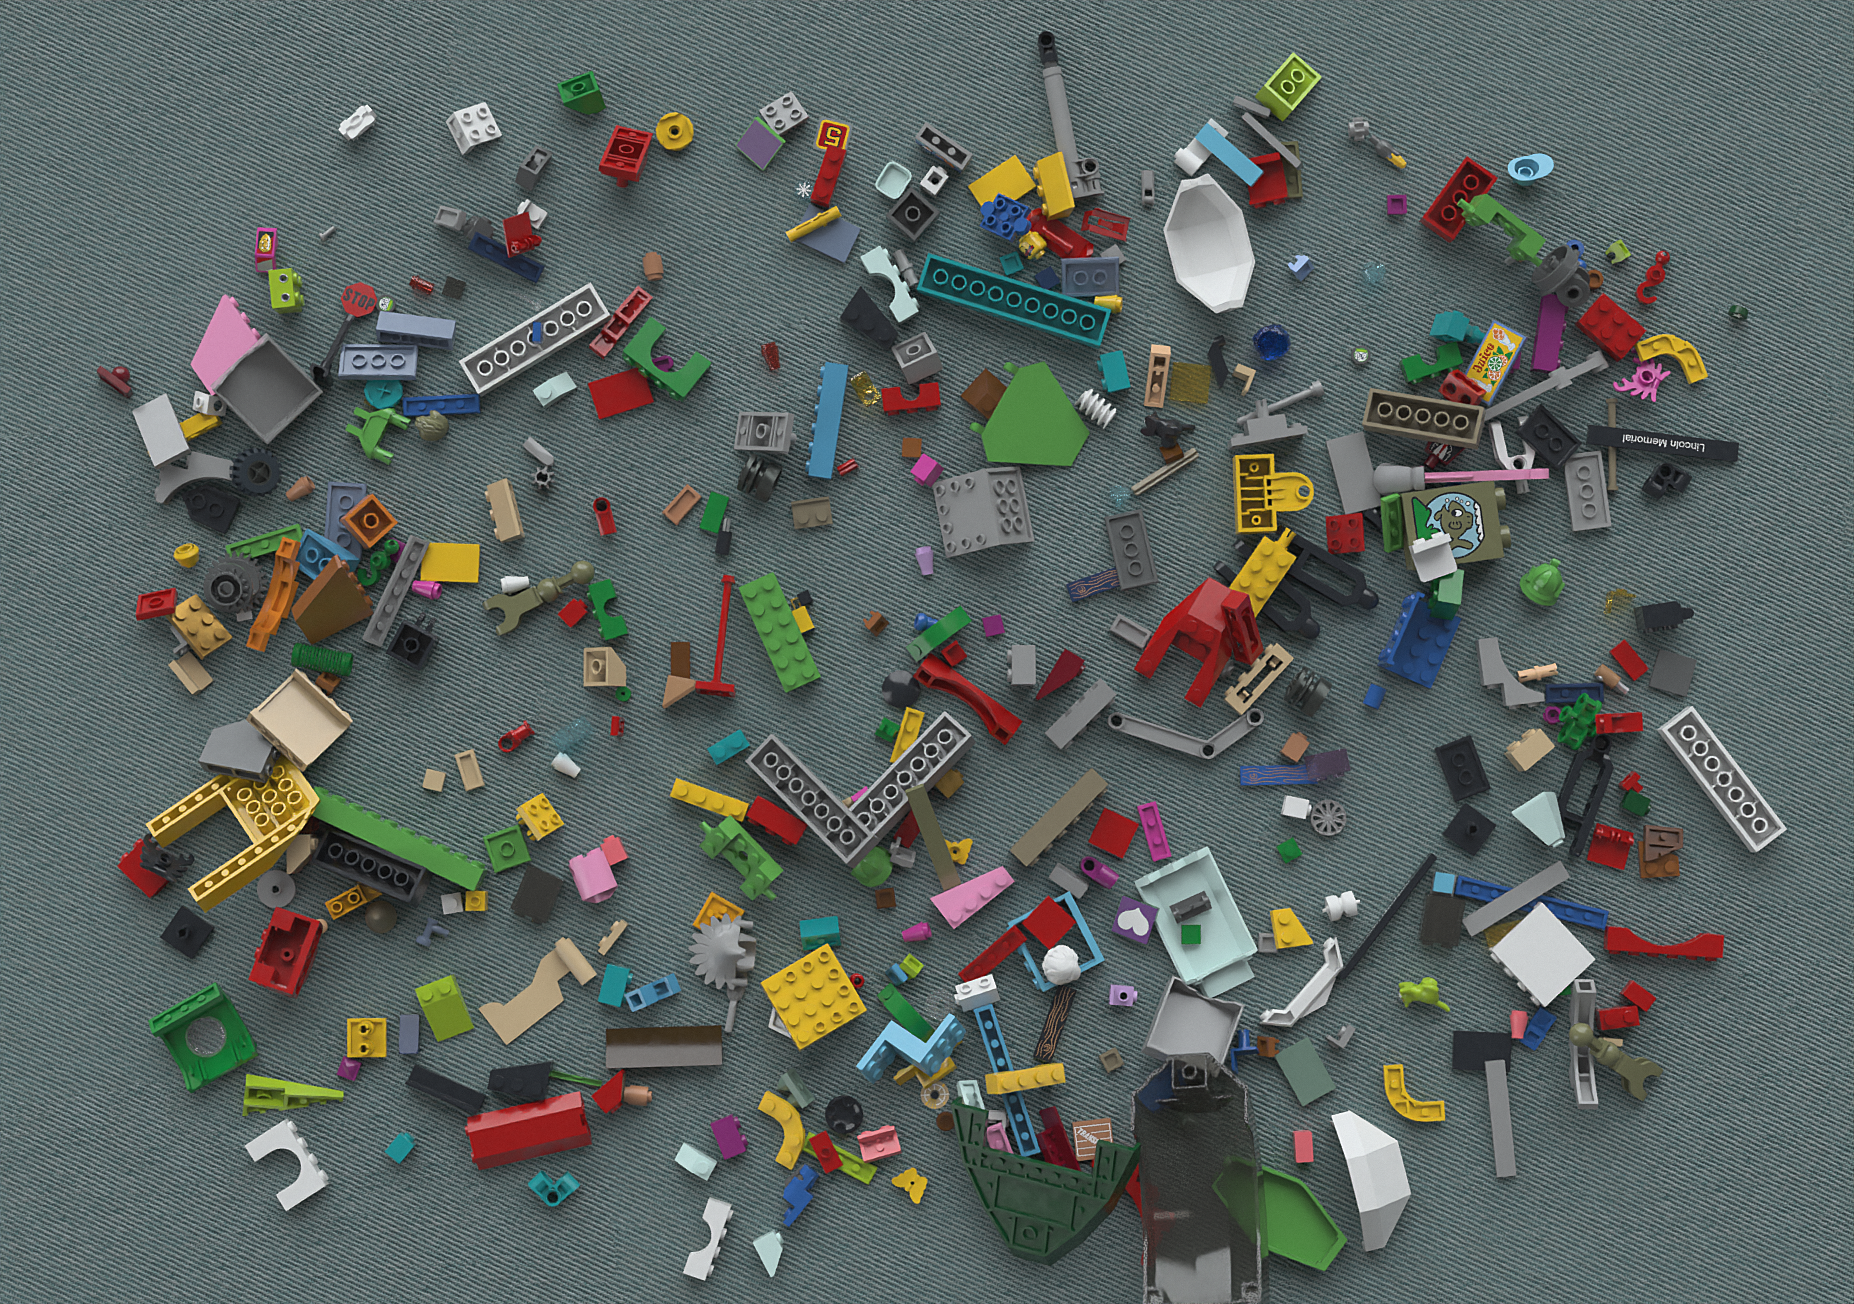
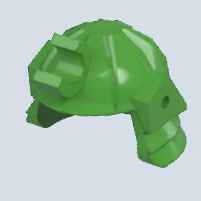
M1553 558L1549 564L1544 563L1537 567L1532 565L1528 573L1520 579V587L1523 593L1540 605H1554L1565 585L1560 571L1556 569L1561 561Z
M876 845L851 872V875L867 887H875L887 880L892 871L893 862H890L891 854L884 847Z

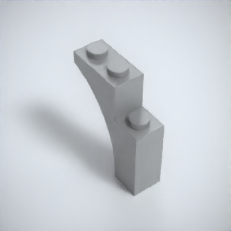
M192 451L186 461L188 469L171 465L161 468L159 479H161L160 485L156 487L154 493L156 502L167 505L177 492L197 481L206 479L234 481L229 475L232 474V470H229V468L234 463L230 460Z
M1497 637L1475 640L1481 686L1487 685V689L1499 688L1498 684H1500L1503 706H1509V709L1521 708L1520 704L1528 703V707L1540 706L1539 702L1545 701L1544 693L1525 687L1511 675L1502 660Z

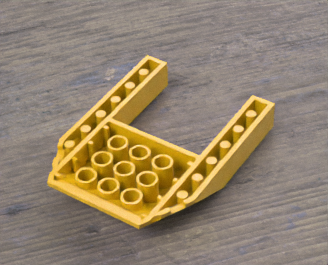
M281 753L267 783L219 774L148 822L146 826L160 846L164 848L226 805L234 813L254 844L188 888L195 901L206 913L271 869L298 836L321 800L298 767Z

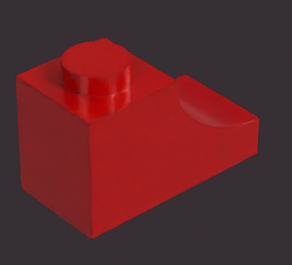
M912 810L893 837L895 840H897V837H901L900 843L907 848L911 846L920 832Z

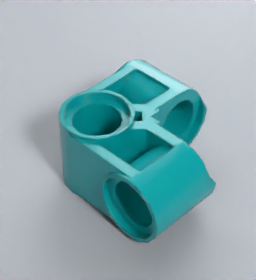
M543 1170L527 1183L551 1207L557 1206L580 1186L578 1181L568 1171L555 1184ZM550 1192L557 1193V1202H551L549 1200L548 1196Z

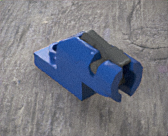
M807 1164L801 1165L784 1181L786 1188L784 1189L783 1198L794 1206L793 1209L789 1207L783 1214L785 1217L783 1223L788 1227L814 1196L809 1189H812L819 1174Z

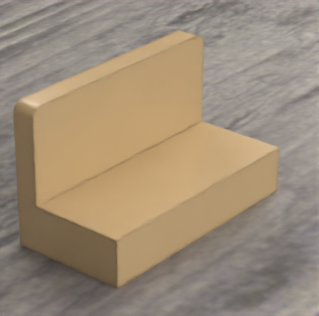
M1237 364L1232 376L1246 381L1241 393L1242 396H1245L1256 370Z
M187 652L179 660H173L168 664L192 695H197L213 682V678L191 652Z

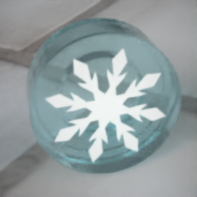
M805 180L799 181L794 188L796 197L800 200L810 199L813 192L812 184Z

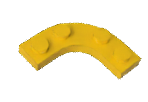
M1657 335L1634 345L1641 362L1659 355H1669L1678 360L1688 384L1708 377L1697 350L1688 341L1677 338L1675 335Z
M1403 1064L1383 1065L1385 1093L1390 1104L1397 1112L1406 1118L1420 1122L1445 1121L1443 1100L1425 1102L1414 1100L1405 1089Z
M766 1091L758 1109L779 1121L784 1129L785 1136L775 1161L792 1170L804 1147L805 1128H803L800 1114L789 1102L770 1091Z

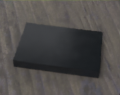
M1542 404L1538 405L1515 431L1555 471H1559L1582 444Z
M1471 735L1434 748L1454 802L1491 789Z
M1453 1030L1451 1069L1485 1071V1061L1505 1060L1506 1072H1510L1512 1033Z

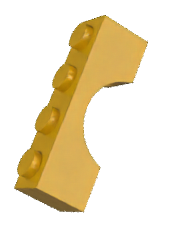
M676 778L670 797L727 817L731 815L735 820L744 822L750 806L749 803L679 778Z
M1048 1063L1028 1069L985 1074L987 1094H1003L1065 1083L1063 1063Z

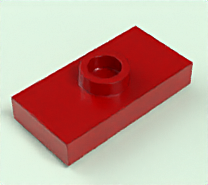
M826 1130L809 1138L826 1174L843 1166Z

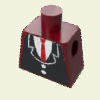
M1428 441L1424 451L1430 456L1426 459L1424 465L1431 470L1438 463L1445 467L1465 447Z

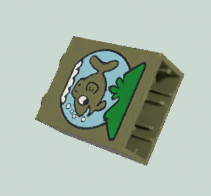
M1481 481L1398 493L1401 501L1406 570H1416L1409 546L1414 545L1413 541L1424 538L1425 541L1432 539V534L1441 531L1443 534L1449 533L1451 541H1449V545L1456 564L1504 557L1503 549L1511 547L1508 525L1500 526L1498 516L1499 510L1506 509L1505 493L1503 487L1495 488L1494 481Z

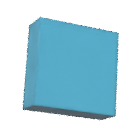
M1435 872L1432 891L1452 894L1455 875Z

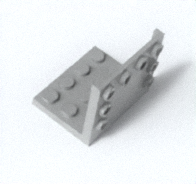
M1020 466L982 469L934 482L932 485L946 558L999 545L1034 541Z

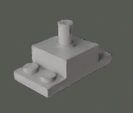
M1262 399L1261 402L1257 400L1254 402L1258 418L1247 420L1243 424L1245 435L1244 433L1233 435L1227 442L1228 450L1302 438L1308 433L1307 425L1301 426V423H1297L1287 428L1285 414L1269 416L1267 399Z
M739 412L734 449L754 451L762 454L788 455L789 446L795 444L797 440L796 434L792 433L794 414Z

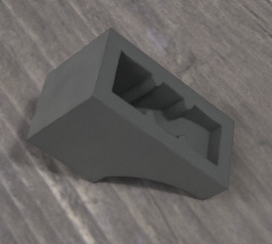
M535 145L519 166L515 183L532 191L540 181L553 153Z

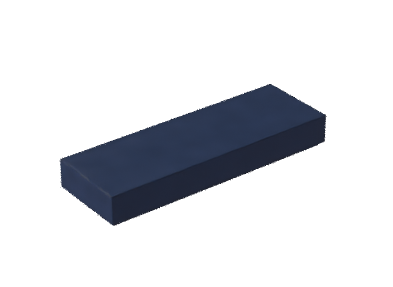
M1603 683L1545 684V704L1576 703L1579 696L1583 693L1588 694L1589 698L1595 701L1604 702Z

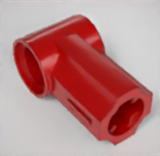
M604 497L597 498L593 503V509L600 535L616 533L617 530L610 501ZM599 501H605L607 503V509L605 511H599L597 509V503Z

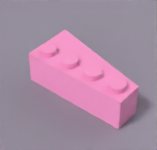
M1001 866L930 899L953 929H955L1015 881L1005 868Z

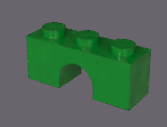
M1456 341L1435 349L1437 355L1435 365L1425 364L1420 354L1402 359L1399 364L1406 384L1412 382V385L1421 383L1423 378L1430 376V379L1441 376V372L1448 370L1449 373L1456 369L1459 370L1463 360Z
M607 579L588 585L589 590L586 593L589 601L594 603L595 609H592L595 620L599 619L601 627H598L601 638L605 637L606 641L628 635L629 632L624 616L610 617L605 610L606 604L610 600L617 598L612 580Z

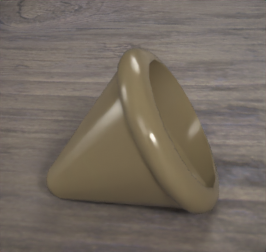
M375 901L366 909L365 921L372 931L386 933L395 926L397 913L390 903Z

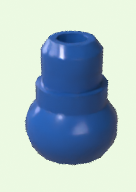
M919 613L915 617L914 628L918 631L927 630L938 620L932 619L924 613Z

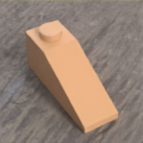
M1151 344L1144 406L1163 408L1171 355L1170 346Z

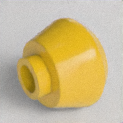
M192 543L181 545L175 550L173 556L181 566L191 568L199 560V547Z

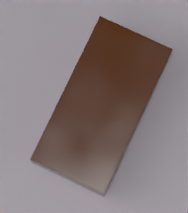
M671 642V676L690 679V642Z

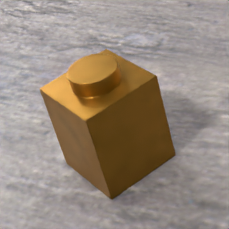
M950 769L935 786L949 798L964 783L962 780L964 776L957 769L954 771Z

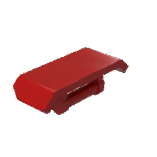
M1040 207L1032 210L1026 218L1031 222L1029 231L1038 232L1047 243L1046 248L1062 259L1090 258L1093 254L1094 245L1057 219L1047 221L1046 215H1043Z

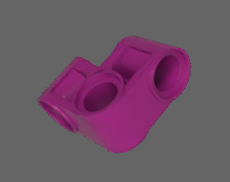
M1085 856L1080 860V869L1105 889L1110 890L1117 881L1119 875L1095 858ZM1086 860L1093 861L1094 866L1091 870H1085L1084 863Z

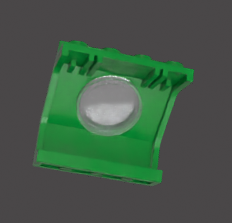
M216 982L148 1020L152 1034L155 1038L160 1036L180 1068L186 1088L190 1093L195 1092L258 1056L255 1040L230 997Z

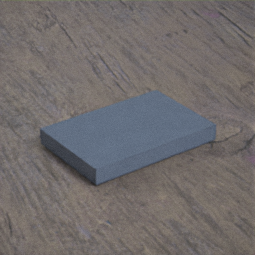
M809 204L800 224L825 211ZM837 218L828 223L827 226H822L795 241L845 264L861 228Z
M1119 257L1061 259L1063 295L1069 297L1119 295Z

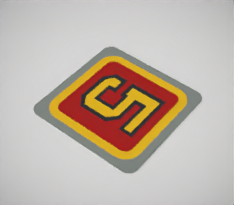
M821 116L813 142V149L826 152L829 144L847 150L853 125Z

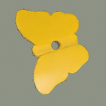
M945 839L953 862H958L961 865L965 864L973 843L972 839H963L959 843H951Z
M911 1167L905 1170L904 1173H900L892 1178V1184L897 1187H905V1190L909 1191L912 1201L918 1204L923 1195V1190L926 1189L927 1178L920 1177L917 1174V1170Z

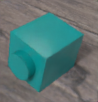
M401 1132L385 1150V1153L400 1164L416 1146L415 1138L408 1132L405 1134Z

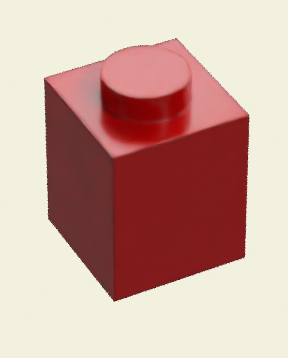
M574 598L558 615L573 629L589 614L586 610L588 606L581 599L577 601Z

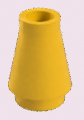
M1118 295L1096 296L1094 304L1111 309V313H1121L1123 298L1118 297Z

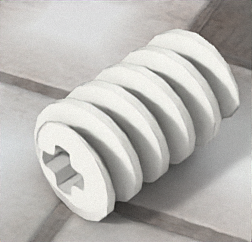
M1093 389L1085 391L1074 406L1081 403L1079 410L1082 411L1087 408L1085 415L1093 413L1091 420L1099 418L1097 425L1105 423L1104 429L1115 416L1117 409L1114 408L1110 411L1111 404L1109 403L1104 406L1105 399L1103 398L1098 401L1099 394L1097 393L1092 396Z

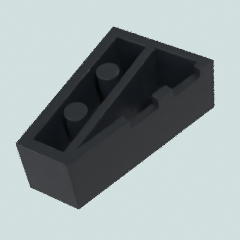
M554 1060L493 1068L490 1071L487 1089L545 1100L548 1095Z

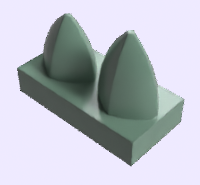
M794 1067L781 1076L777 1089L791 1091L792 1094L788 1097L787 1102L794 1108H804L814 1100V1097Z

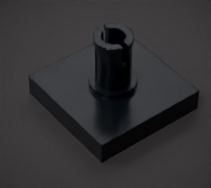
M1464 802L1442 834L1469 854L1475 856L1497 825Z
M182 905L160 938L190 959H193L215 927Z

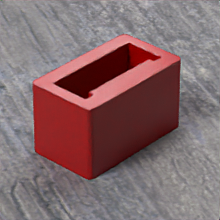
M1629 980L1619 993L1644 1012H1647L1657 999L1633 980Z

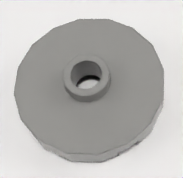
M269 871L258 882V897L263 904L271 908L287 906L296 895L295 880L285 871ZM275 885L279 887V891L277 893L273 891V887Z

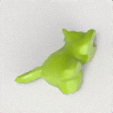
M1431 977L1423 978L1418 985L1412 982L1398 984L1399 988H1401L1399 997L1406 1008L1413 1001H1421L1426 1004H1434L1446 1012H1450V1008L1445 1003L1439 1001V988L1435 979Z

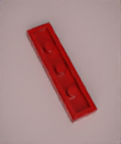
M1013 925L962 969L958 975L965 983L986 976L1022 945L1027 938L1016 925Z

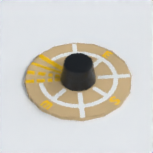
M938 1081L926 1090L923 1087L920 1096L925 1106L931 1109H938L947 1103L949 1091L944 1083Z

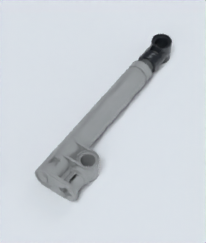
M1043 31L1038 36L1037 46L1040 52L1041 63L1045 66L1042 73L1045 79L1044 83L1057 150L1063 154L1073 200L1078 201L1102 196L1105 192L1100 187L1099 179L1101 177L1098 161L1094 158L1078 159L1064 81L1061 76L1062 71L1061 67H1057L1058 55L1055 37L1051 32ZM1043 38H1049L1051 40V43L1049 45H1043L1041 43V40ZM1093 164L1095 170L1088 172L1085 169V165Z

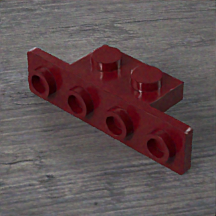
M1056 1106L1040 1110L1039 1113L1046 1129L1035 1136L1045 1162L1081 1171Z

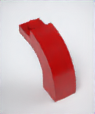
M1642 712L1595 714L1597 734L1643 731Z

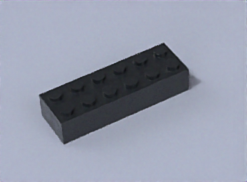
M327 827L311 859V862L319 868L414 908H418L434 875L433 872L424 866L330 827Z

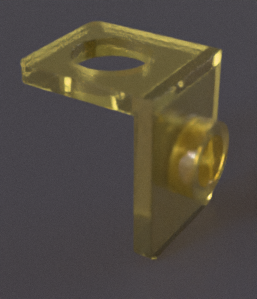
M865 370L849 380L865 407L871 406L882 398ZM869 392H874V393H875V396H874L873 399H871V400H866V399H865V396H866L867 393H869Z
M1625 589L1607 592L1604 614L1611 613L1613 596L1633 599L1636 598V595L1628 594V590Z

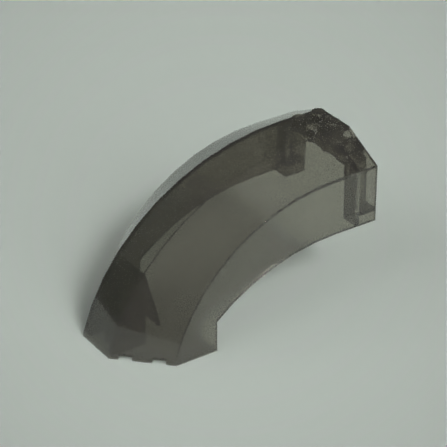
M1209 1052L1171 1054L1158 1069H1155L1145 1079V1082L1138 1089L1136 1088L1131 1093V1132L1136 1140V1144L1138 1142L1142 1143L1138 1164L1143 1223V1304H1270L1268 1231L1264 1180L1258 1133L1249 1088Z

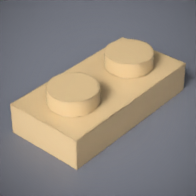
M624 920L616 921L610 928L612 933L609 937L604 936L598 944L600 946L598 952L606 955L629 924Z

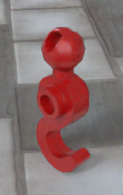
M1666 251L1657 252L1655 255L1656 265L1647 269L1645 272L1646 281L1639 284L1636 288V298L1642 304H1652L1657 300L1656 296L1645 297L1643 289L1656 286L1665 279L1663 266L1670 261V255Z

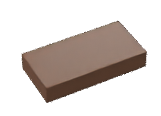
M687 484L662 513L675 525H678L702 496Z

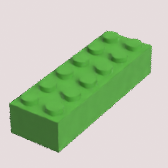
M774 572L738 587L785 692L789 693L820 679V673Z

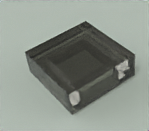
M447 276L442 295L461 301L466 282Z

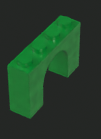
M650 317L623 350V360L628 365L637 367L642 376L650 377L654 380V384L658 388H664L670 392L669 395L674 400L684 402L710 370L712 362L696 351L687 364L679 371L669 373L659 370L653 364L650 354L665 335L666 328Z

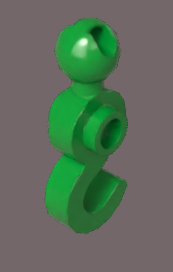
M390 539L386 541L384 551H376L372 554L370 558L372 577L370 579L367 577L365 568L358 569L357 575L360 583L372 586L379 582L381 578L380 570H385L389 567L391 562L390 554H395L399 550V544L396 540Z

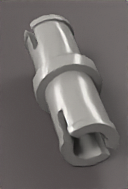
M904 249L895 251L892 255L908 287L913 288L917 286L919 281L913 271V264L909 263Z

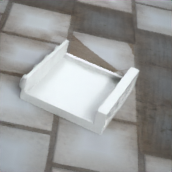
M1538 902L1533 907L1534 909L1493 948H1489L1492 953L1490 955L1497 964L1501 962L1505 966L1503 969L1505 973L1511 978L1514 976L1519 981L1517 985L1524 992L1527 990L1532 995L1530 999L1537 1006L1546 1007L1595 958L1542 902Z

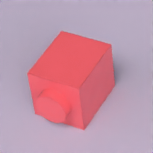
M612 835L603 839L604 843L600 846L610 866L629 858L620 837L615 838Z

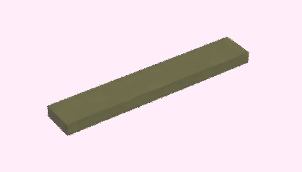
M920 784L905 790L943 890L945 891L960 885V878L924 785Z

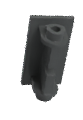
M1205 891L1169 906L1177 924L1212 909L1211 902Z

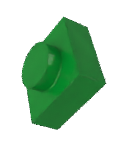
M1293 837L1276 846L1285 863L1302 855Z

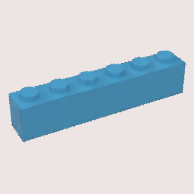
M826 362L825 367L821 366L820 378H823L822 386L818 385L817 397H820L819 404H815L814 410L817 421L812 423L811 434H814V440L809 443L808 453H811V459L806 462L805 472H808V477L825 480L832 479L849 370L848 365Z

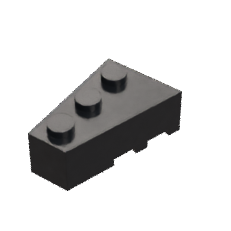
M860 286L840 316V321L888 352L897 339L898 332Z

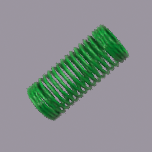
M297 642L292 651L291 665L348 677L352 670L354 656L353 653L349 652L343 653V651L340 652L339 650L336 652L333 649L330 650L328 648L326 650V648L323 649L319 646L316 648V646H306V644L303 645Z

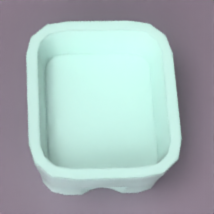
M894 161L889 162L878 177L875 185L883 194L892 199H897L902 195L912 175L908 169Z

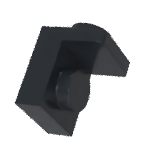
M1368 508L1363 513V518L1378 531L1382 529V515L1377 510Z

